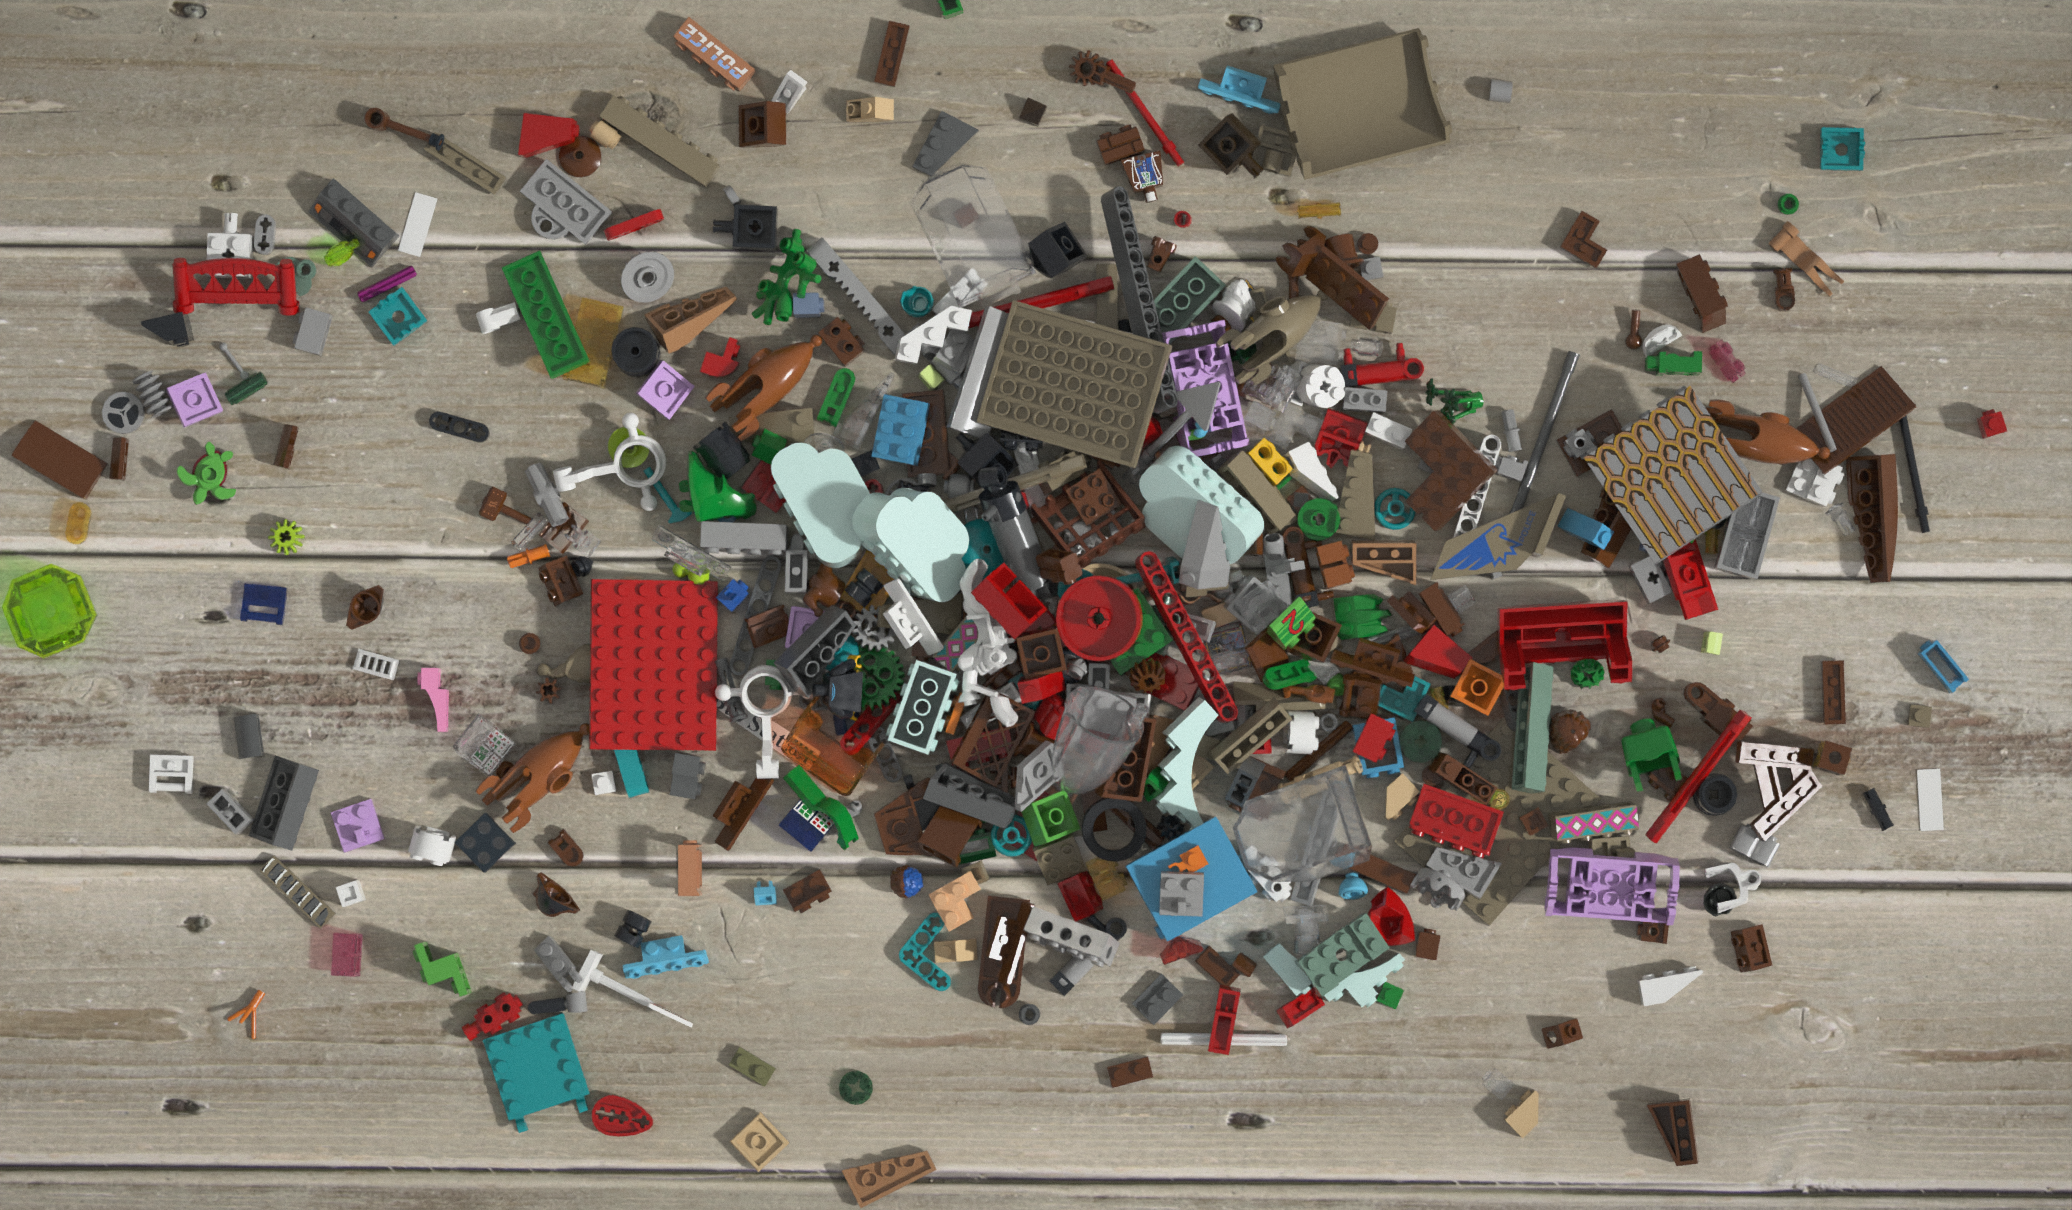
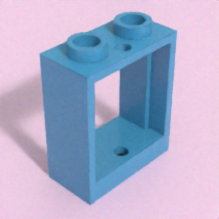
M1395 717L1384 720L1393 723L1392 729L1396 730L1392 739L1397 763L1367 769L1365 758L1357 755L1363 767L1361 775H1366L1367 779L1378 777L1379 772L1387 771L1388 775L1400 773L1399 768H1404ZM1365 723L1352 725L1355 744Z

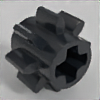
M1162 815L1161 822L1157 825V829L1161 830L1160 837L1164 836L1169 841H1171V838L1180 837V831H1183L1184 825L1180 824L1179 818L1175 815L1167 817Z

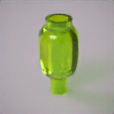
M357 239L351 242L341 241L330 247L324 256L326 264L330 267L333 265L340 266L352 257L354 249L360 246Z

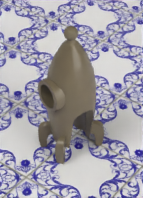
M1321 290L1317 292V296L1304 295L1291 299H1286L1284 296L1276 297L1260 308L1261 315L1244 332L1240 333L1236 329H1230L1224 333L1216 343L1218 348L1231 342L1232 349L1237 350L1240 348L1245 350L1264 337L1263 346L1241 366L1244 370L1235 377V381L1241 384L1251 378L1257 370L1258 374L1250 381L1253 386L1267 379L1272 370L1269 363L1278 359L1302 340L1309 332L1318 315L1321 301H1326L1329 297Z

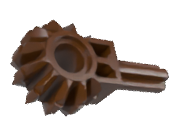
M1087 50L1086 55L1080 51L1078 52L1079 58L1072 57L1076 64H1069V68H1075V71L1070 73L1071 77L1077 75L1075 83H1079L1081 80L1083 86H1087L1088 80L1091 85H1095V83L1104 85L1107 83L1128 93H1133L1136 82L1111 72V67L1103 64V60L1096 61L1099 57L1098 53L1092 56L1090 50ZM1086 62L1092 67L1089 74H1085L1082 70V66Z

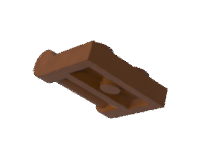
M1352 674L1344 675L1343 684L1345 685L1342 706L1339 707V715L1368 719L1371 713L1377 716L1382 680ZM1353 685L1359 686L1356 707L1350 706Z

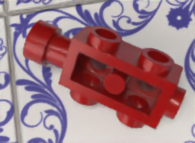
M503 992L494 998L496 1002L488 1006L486 1003L476 1010L478 1014L474 1016L476 1021L461 1027L469 1041L477 1038V1034L482 1031L485 1034L490 1032L493 1035L503 1029L501 1024L504 1022L512 1023L520 1018L518 1013L522 1012L520 1007L523 1004L517 995L512 996L511 993L506 995ZM504 1004L510 1005L508 1012L503 1011L502 1007ZM487 1015L492 1017V1022L489 1024L484 1020Z

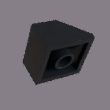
M183 312L141 321L143 327L174 346L184 347L190 345V341H194L189 316Z

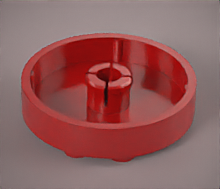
M1103 575L1086 577L1071 585L1061 597L1056 612V625L1064 644L1077 656L1092 661L1110 660L1127 652L1138 639L1143 623L1142 608L1134 591L1124 582ZM1097 612L1102 613L1106 619L1102 624H1098L1094 620Z

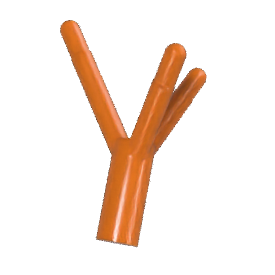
M260 990L256 992L248 1006L227 1018L228 1021H231L243 1014L239 1020V1023L242 1024L251 1013L252 1039L256 1038V1008L265 995Z

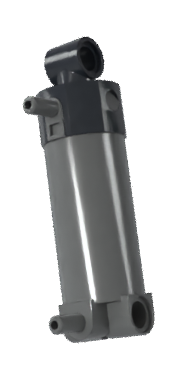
M1003 466L982 468L978 475L979 483L985 489L978 496L984 511L981 517L984 521L989 522L1004 563L1017 576L1012 581V585L1014 586L1021 580L1038 599L1056 597L1058 595V583H1052L1051 580L1041 578L1040 567H1038L1035 558L1036 555L1042 553V549L1028 515L1018 482L1008 481V474Z

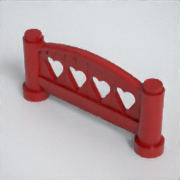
M180 257L174 259L172 264L175 300L173 301L174 313H192L194 311V303L278 304L279 313L282 315L291 316L300 312V304L296 299L295 269L291 259H282L279 265L246 258H217L188 264L185 258ZM199 273L203 275L207 273L211 276L204 289L194 278V274ZM215 274H230L232 276V280L226 289L217 281ZM237 274L244 276L251 274L254 279L247 289L236 278ZM263 274L266 276L272 274L275 279L270 287L266 289L257 278V275Z

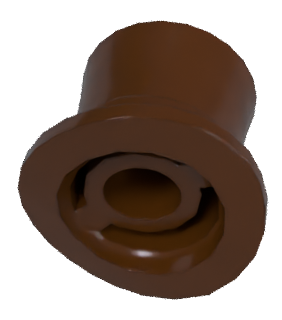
M1341 234L1325 240L1324 246L1352 269L1357 268L1364 262L1363 258L1358 259L1353 234Z
M1030 721L1012 756L1016 757L1020 754L1027 757L1043 742L1049 741L1055 745L1056 740L1046 737L1035 729L1034 722Z

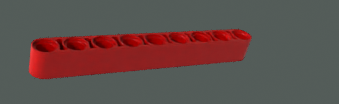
M1150 551L1140 554L1135 560V566L1206 702L1218 714L1216 720L1220 723L1234 720L1238 715L1237 707L1160 560L1155 553ZM1144 557L1150 559V567H1146L1143 564ZM1153 576L1160 578V586H1156L1153 583ZM1164 594L1170 597L1171 602L1169 605H1166L1162 600ZM1174 613L1180 616L1179 624H1176L1172 619ZM1183 632H1187L1190 635L1189 643L1183 640ZM1193 651H1197L1200 654L1199 662L1193 659ZM1203 670H1207L1210 673L1209 680L1203 678ZM1214 688L1220 692L1219 699H1215L1212 695ZM1224 707L1230 711L1229 718H1225L1222 714Z

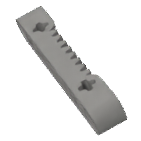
M821 237L806 252L816 260L817 265L826 276L836 279L837 284L843 283L841 289L843 291L848 289L847 296H853V303L859 302L858 309H864V316L870 315L868 318L870 323L876 321L874 328L878 329L880 339L895 356L898 339L905 335L904 332L831 246ZM832 263H833L834 265L839 264V265H838V270H839V271H838V272H835V271L833 270V271L830 272V271H829V270L831 269L830 264H832ZM886 327H887L888 329L893 328V329H894V330L892 331V332H893V336H891V337H890L889 335L884 336V334H885V330H884V329H885Z

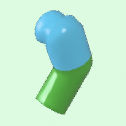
M1195 422L1196 429L1189 430L1191 436H1188V440L1201 439L1207 434L1208 430L1204 431Z

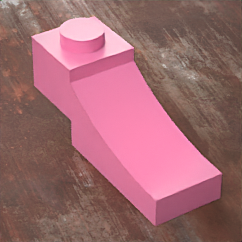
M421 668V672H418L417 682L418 685H421V689L426 690L431 698L436 713L437 732H448L449 690L440 689L441 669Z

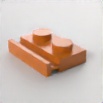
M961 692L959 696H954L951 704L954 710L951 716L947 715L943 726L946 728L945 732L954 735L964 709V702L958 703Z

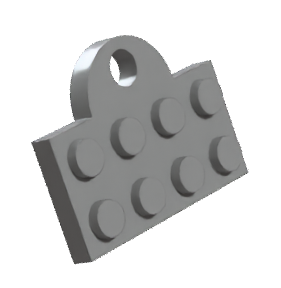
M547 159L520 190L523 195L536 204L531 215L532 225L536 232L546 239H560L570 232L586 245L612 214L611 210ZM543 221H550L552 223L550 231H541L540 225Z

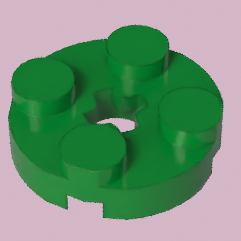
M1318 497L1308 500L1298 513L1300 529L1308 538L1313 540L1329 538L1338 530L1341 517L1337 505L1326 498ZM1318 513H1321L1322 517L1325 518L1321 525H1318L1317 521L1313 520V517L1317 516Z

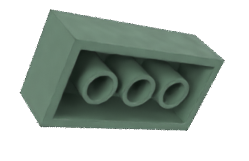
M1196 256L1154 299L1162 333L1188 328L1226 287V284ZM1178 337L1170 338L1169 345H1172Z

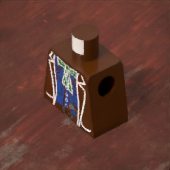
M1160 150L1121 160V166L1134 194L1143 192L1146 203L1157 201L1155 189L1163 187Z

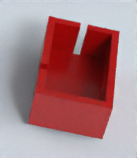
M1003 563L989 574L971 594L978 603L984 606L991 617L999 622L1005 632L1011 635L1013 639H1016L1047 608L1021 580L1006 593L1003 591L1017 577Z

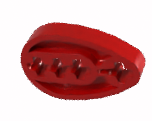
M608 1095L601 1098L592 1110L594 1126L599 1132L609 1136L636 1135L649 1130L653 1125V1117L645 1108L628 1098L618 1095ZM601 1107L605 1108L604 1111L608 1113L614 1109L615 1114L618 1115L624 1111L625 1116H628L629 1119L623 1123H620L619 1118H614L613 1121H610L609 1116L599 1119L596 1111L600 1110ZM643 1116H646L649 1124H646L644 1127H641V1123L633 1121V1118L641 1119Z

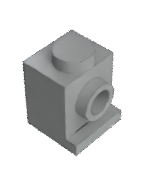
M1507 455V458L1498 456L1495 467L1498 469L1496 474L1520 483L1528 461L1524 460L1522 463H1519V458Z

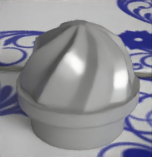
M1074 658L1068 662L1066 673L1074 679L1081 680L1082 676L1087 674V664L1082 658Z

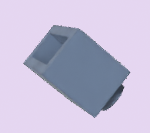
M818 292L806 293L805 298H798L797 293H793V314L795 318H821V312L825 311L824 300L820 298Z

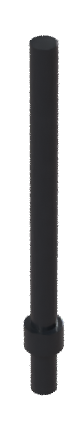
M1906 415L1899 420L1917 507L1915 513L1916 517H1919L1921 532L1927 533L1930 532L1927 519L1929 513L1927 506L1925 507Z

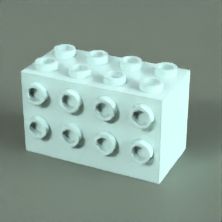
M916 660L915 664L911 663L907 674L910 676L908 684L904 683L900 695L903 696L901 704H896L893 716H896L894 724H889L886 736H889L888 741L929 755L930 751L935 752L938 740L935 739L936 734L943 730L945 720L942 717L944 712L949 713L952 700L949 699L951 692L956 693L960 681L956 679L957 674Z

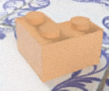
M971 871L929 894L949 932L974 918L964 901L968 896L981 890Z

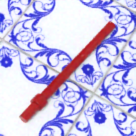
M1113 59L1106 63L1107 66L1111 67V72L1125 77ZM1135 91L1133 93L1126 92L1163 145L1162 149L1166 155H1170L1177 167L1181 166L1184 161L1176 151V145L1172 140L1169 141Z

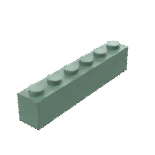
M1535 662L1525 664L1526 674H1524L1526 688L1518 690L1512 790L1531 794L1545 792L1553 666Z

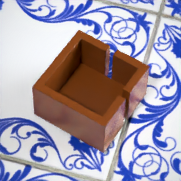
M1342 540L1315 548L1325 590L1352 582L1355 574L1352 565L1347 563L1346 558L1349 557L1347 545L1342 544Z

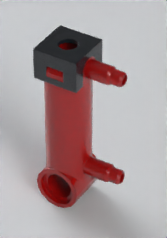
M1397 343L1396 361L1356 365L1353 364L1350 348L1344 349V365L1340 366V373L1343 376L1345 387H1357L1359 385L1407 380L1414 381L1423 374L1424 365L1417 358L1405 359L1403 343ZM1409 364L1417 365L1418 373L1415 375L1409 374L1407 366Z

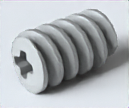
M149 371L136 377L132 382L133 384H139L136 387V391L143 392L139 396L140 399H147L143 406L150 407L147 410V414L153 415L151 418H155L167 413L174 406L166 405L170 400L169 397H162L167 391L158 389L163 385L162 382H155L159 374L152 375L153 371Z

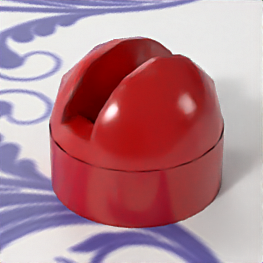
M1179 211L1174 216V222L1180 228H1187L1192 222V217L1186 211ZM1183 215H1186L1185 225H1182Z

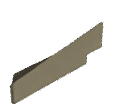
M1233 683L1235 705H1255L1256 712L1273 697L1286 711L1337 709V696L1335 695L1332 703L1323 704L1311 702L1303 695L1291 694V697L1284 698L1283 688L1273 690L1266 687L1265 684Z

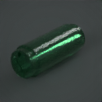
M261 371L256 372L228 389L224 394L231 405L238 404L264 388L268 381Z

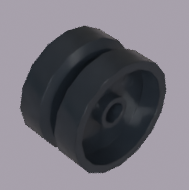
M632 327L625 329L613 341L611 350L613 360L621 371L630 377L640 378L648 376L661 359L659 344L652 334L643 328ZM637 349L639 353L634 355L633 352Z

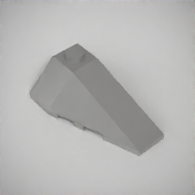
M1201 500L1197 501L1181 563L1179 583L1195 589L1226 587L1228 585L1230 563L1226 559L1225 550L1227 548L1226 543L1222 539L1221 531L1223 528L1218 506Z

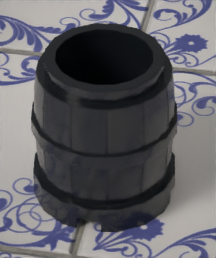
M725 421L721 424L724 427L723 429L719 426L698 442L700 447L696 444L693 448L697 454H701L709 469L711 468L719 478H722L723 474L727 480L751 460L742 441L730 430L731 427Z
M1713 773L1706 777L1692 796L1696 808L1702 813L1718 816L1727 813L1733 808L1737 800V790L1730 778L1723 774ZM1710 789L1713 791L1718 790L1717 800L1714 798L1710 800L1708 798L1710 796L1708 792Z

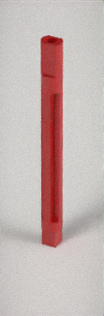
M1108 276L1018 300V302L1044 309L1112 291L1115 288L1112 277ZM1012 302L993 308L1009 313ZM984 310L971 313L968 328L980 325Z
M1739 709L1723 733L1645 835L1652 842L1658 843L1702 782L1752 717L1745 711Z

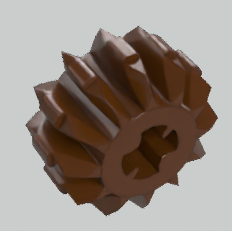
M1143 658L1141 663L1135 662V667L1130 668V683H1132L1136 691L1141 690L1143 694L1149 691L1152 694L1154 689L1160 690V685L1165 684L1166 673L1159 661L1154 662L1152 658L1146 661Z

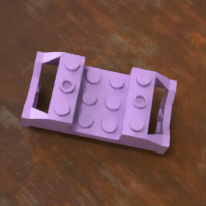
M1225 320L1162 333L1164 343L1169 344L1170 338L1183 335L1188 337L1207 332L1211 333L1215 342L1171 352L1168 360L1176 391L1214 382L1221 383L1208 432L1232 427V440L1209 445V447L1193 450L1189 445L1188 436H1191L1189 430L1196 429V421L1191 417L1176 434L1180 446L1187 448L1197 457L1250 445L1244 425L1228 343L1221 348L1216 346L1220 337L1226 333L1224 327L1226 326ZM1179 400L1176 405L1178 416L1173 417L1174 421L1185 411V407Z
M1574 847L1550 849L1548 884L1544 904L1545 916L1561 915L1673 925L1679 890L1680 865L1678 858L1635 852L1634 858L1593 855L1592 849ZM1558 858H1570L1565 902L1556 900L1559 878L1557 876ZM1658 865H1666L1670 868L1667 905L1663 908H1655L1654 894L1657 890L1656 876Z

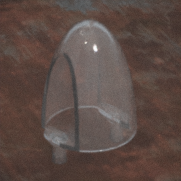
M1079 686L1070 692L1065 701V709L1052 752L1051 767L1053 777L1060 789L1072 795H1079L1090 792L1106 782L1120 768L1135 743L1141 738L1144 731L1143 721L1149 712L1147 705L1138 703L1134 710L1132 704L1123 697L1098 687Z

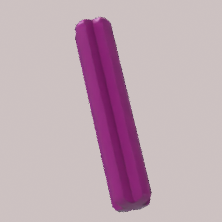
M409 266L358 291L357 295L361 302H365L416 277L417 273L413 266Z

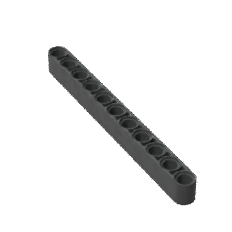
M1118 186L1101 196V205L1132 333L1164 343L1129 196L1123 187ZM1169 361L1153 409L1155 413L1169 410L1175 407L1178 402Z

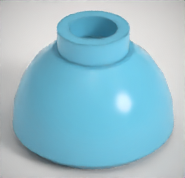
M1357 873L1346 874V878L1339 887V896L1348 900L1360 899L1368 893L1366 883L1358 877Z

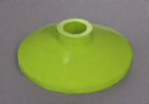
M625 427L614 431L609 438L608 451L613 461L617 447L625 439L629 438L628 429ZM636 428L638 435L646 436L640 429ZM634 445L633 449L626 448L621 459L622 467L634 468L641 465L647 459L650 450L641 445Z

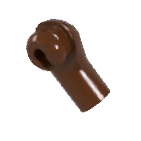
M1657 698L1651 705L1653 718L1671 728L1675 719L1666 714L1665 700Z

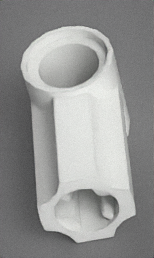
M515 302L496 309L489 308L476 313L482 334L496 331L501 326L521 320Z

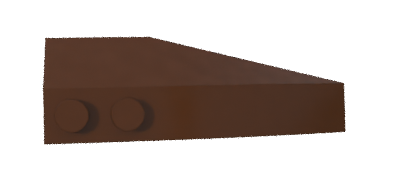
M1896 454L1848 457L1846 459L1848 501L1850 506H1853L1855 514L1853 519L1855 525H1858L1860 537H1858L1860 545H1863L1865 551L1864 561L1870 583L1890 582L1898 523Z

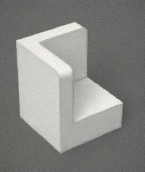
M359 880L336 887L342 907L366 900Z

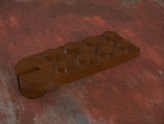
M988 896L978 994L981 1000L990 1007L995 1008L997 989H1001L999 1008L1009 1007L1018 999L1026 942L1025 939L1021 949V958L1015 968L1014 980L1011 981L1010 986L999 983L998 978L1003 961L986 956L997 916L1016 921L1022 901L1030 903V900Z

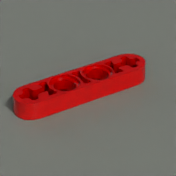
M894 693L897 698L896 700L889 698V706L885 707L882 704L883 712L878 717L872 716L873 711H871L870 705L866 708L840 740V746L845 754L854 755L859 752L892 713L896 704L900 703V693ZM868 724L869 729L867 732L860 733L858 731L861 725ZM848 742H850V743L853 742V743H854V746L851 747V746H847L846 744H847Z

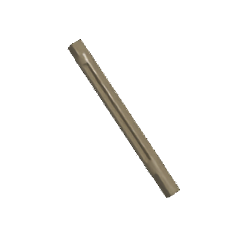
M1083 454L1010 478L1008 481L1018 482L1020 490L1085 469L1087 465ZM981 488L951 498L944 503L953 513L981 504L978 496L985 489Z

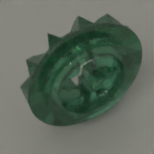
M851 1071L842 1077L839 1084V1092L847 1103L859 1105L866 1102L872 1095L873 1084L867 1074L861 1071ZM860 1079L859 1087L865 1092L857 1091L851 1096L852 1088L847 1083L855 1085Z

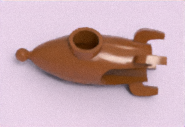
M813 335L810 342L789 344L773 351L770 348L761 349L750 359L748 369L731 387L727 383L722 382L715 385L705 397L708 402L719 396L709 406L715 413L723 406L728 409L752 390L762 389L736 415L738 420L731 426L736 432L745 427L737 436L740 441L750 437L758 430L759 422L756 417L777 404L799 383L809 366L813 348L822 344L821 336Z
M1719 399L1709 401V406L1714 408L1706 407L1710 416L1715 418L1716 424L1745 431L1752 437V441L1726 438L1738 457L1767 464H1789L1808 460L1815 455H1819L1822 459L1830 456V450L1827 447L1818 448L1807 435L1789 425V418L1782 414L1773 412L1762 413L1760 416L1735 413L1734 405L1731 402Z
M581 724L579 731H569L543 740L527 751L501 779L498 776L490 775L479 784L475 790L478 795L492 787L482 799L484 804L488 806L495 799L498 802L524 782L531 780L506 807L508 812L502 817L503 821L507 824L518 816V820L510 828L512 833L520 830L530 821L531 813L528 810L529 807L537 803L549 792L552 794L558 793L569 784L573 776L570 770L579 755L583 736L589 735V724Z

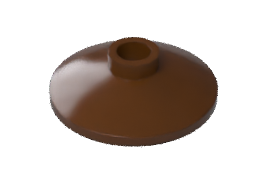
M578 135V137H575L574 143L561 147L559 152L560 164L571 176L587 177L598 169L601 162V150L598 144L590 137ZM577 152L583 153L582 159L576 158Z

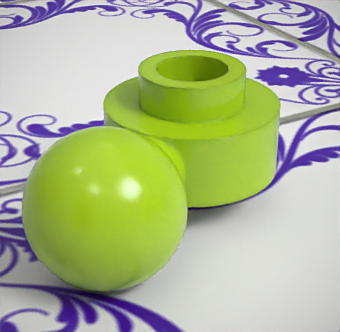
M678 561L672 568L673 574L676 577L683 578L688 575V579L693 581L694 584H704V582L709 580L710 570L703 566L689 567L686 562Z

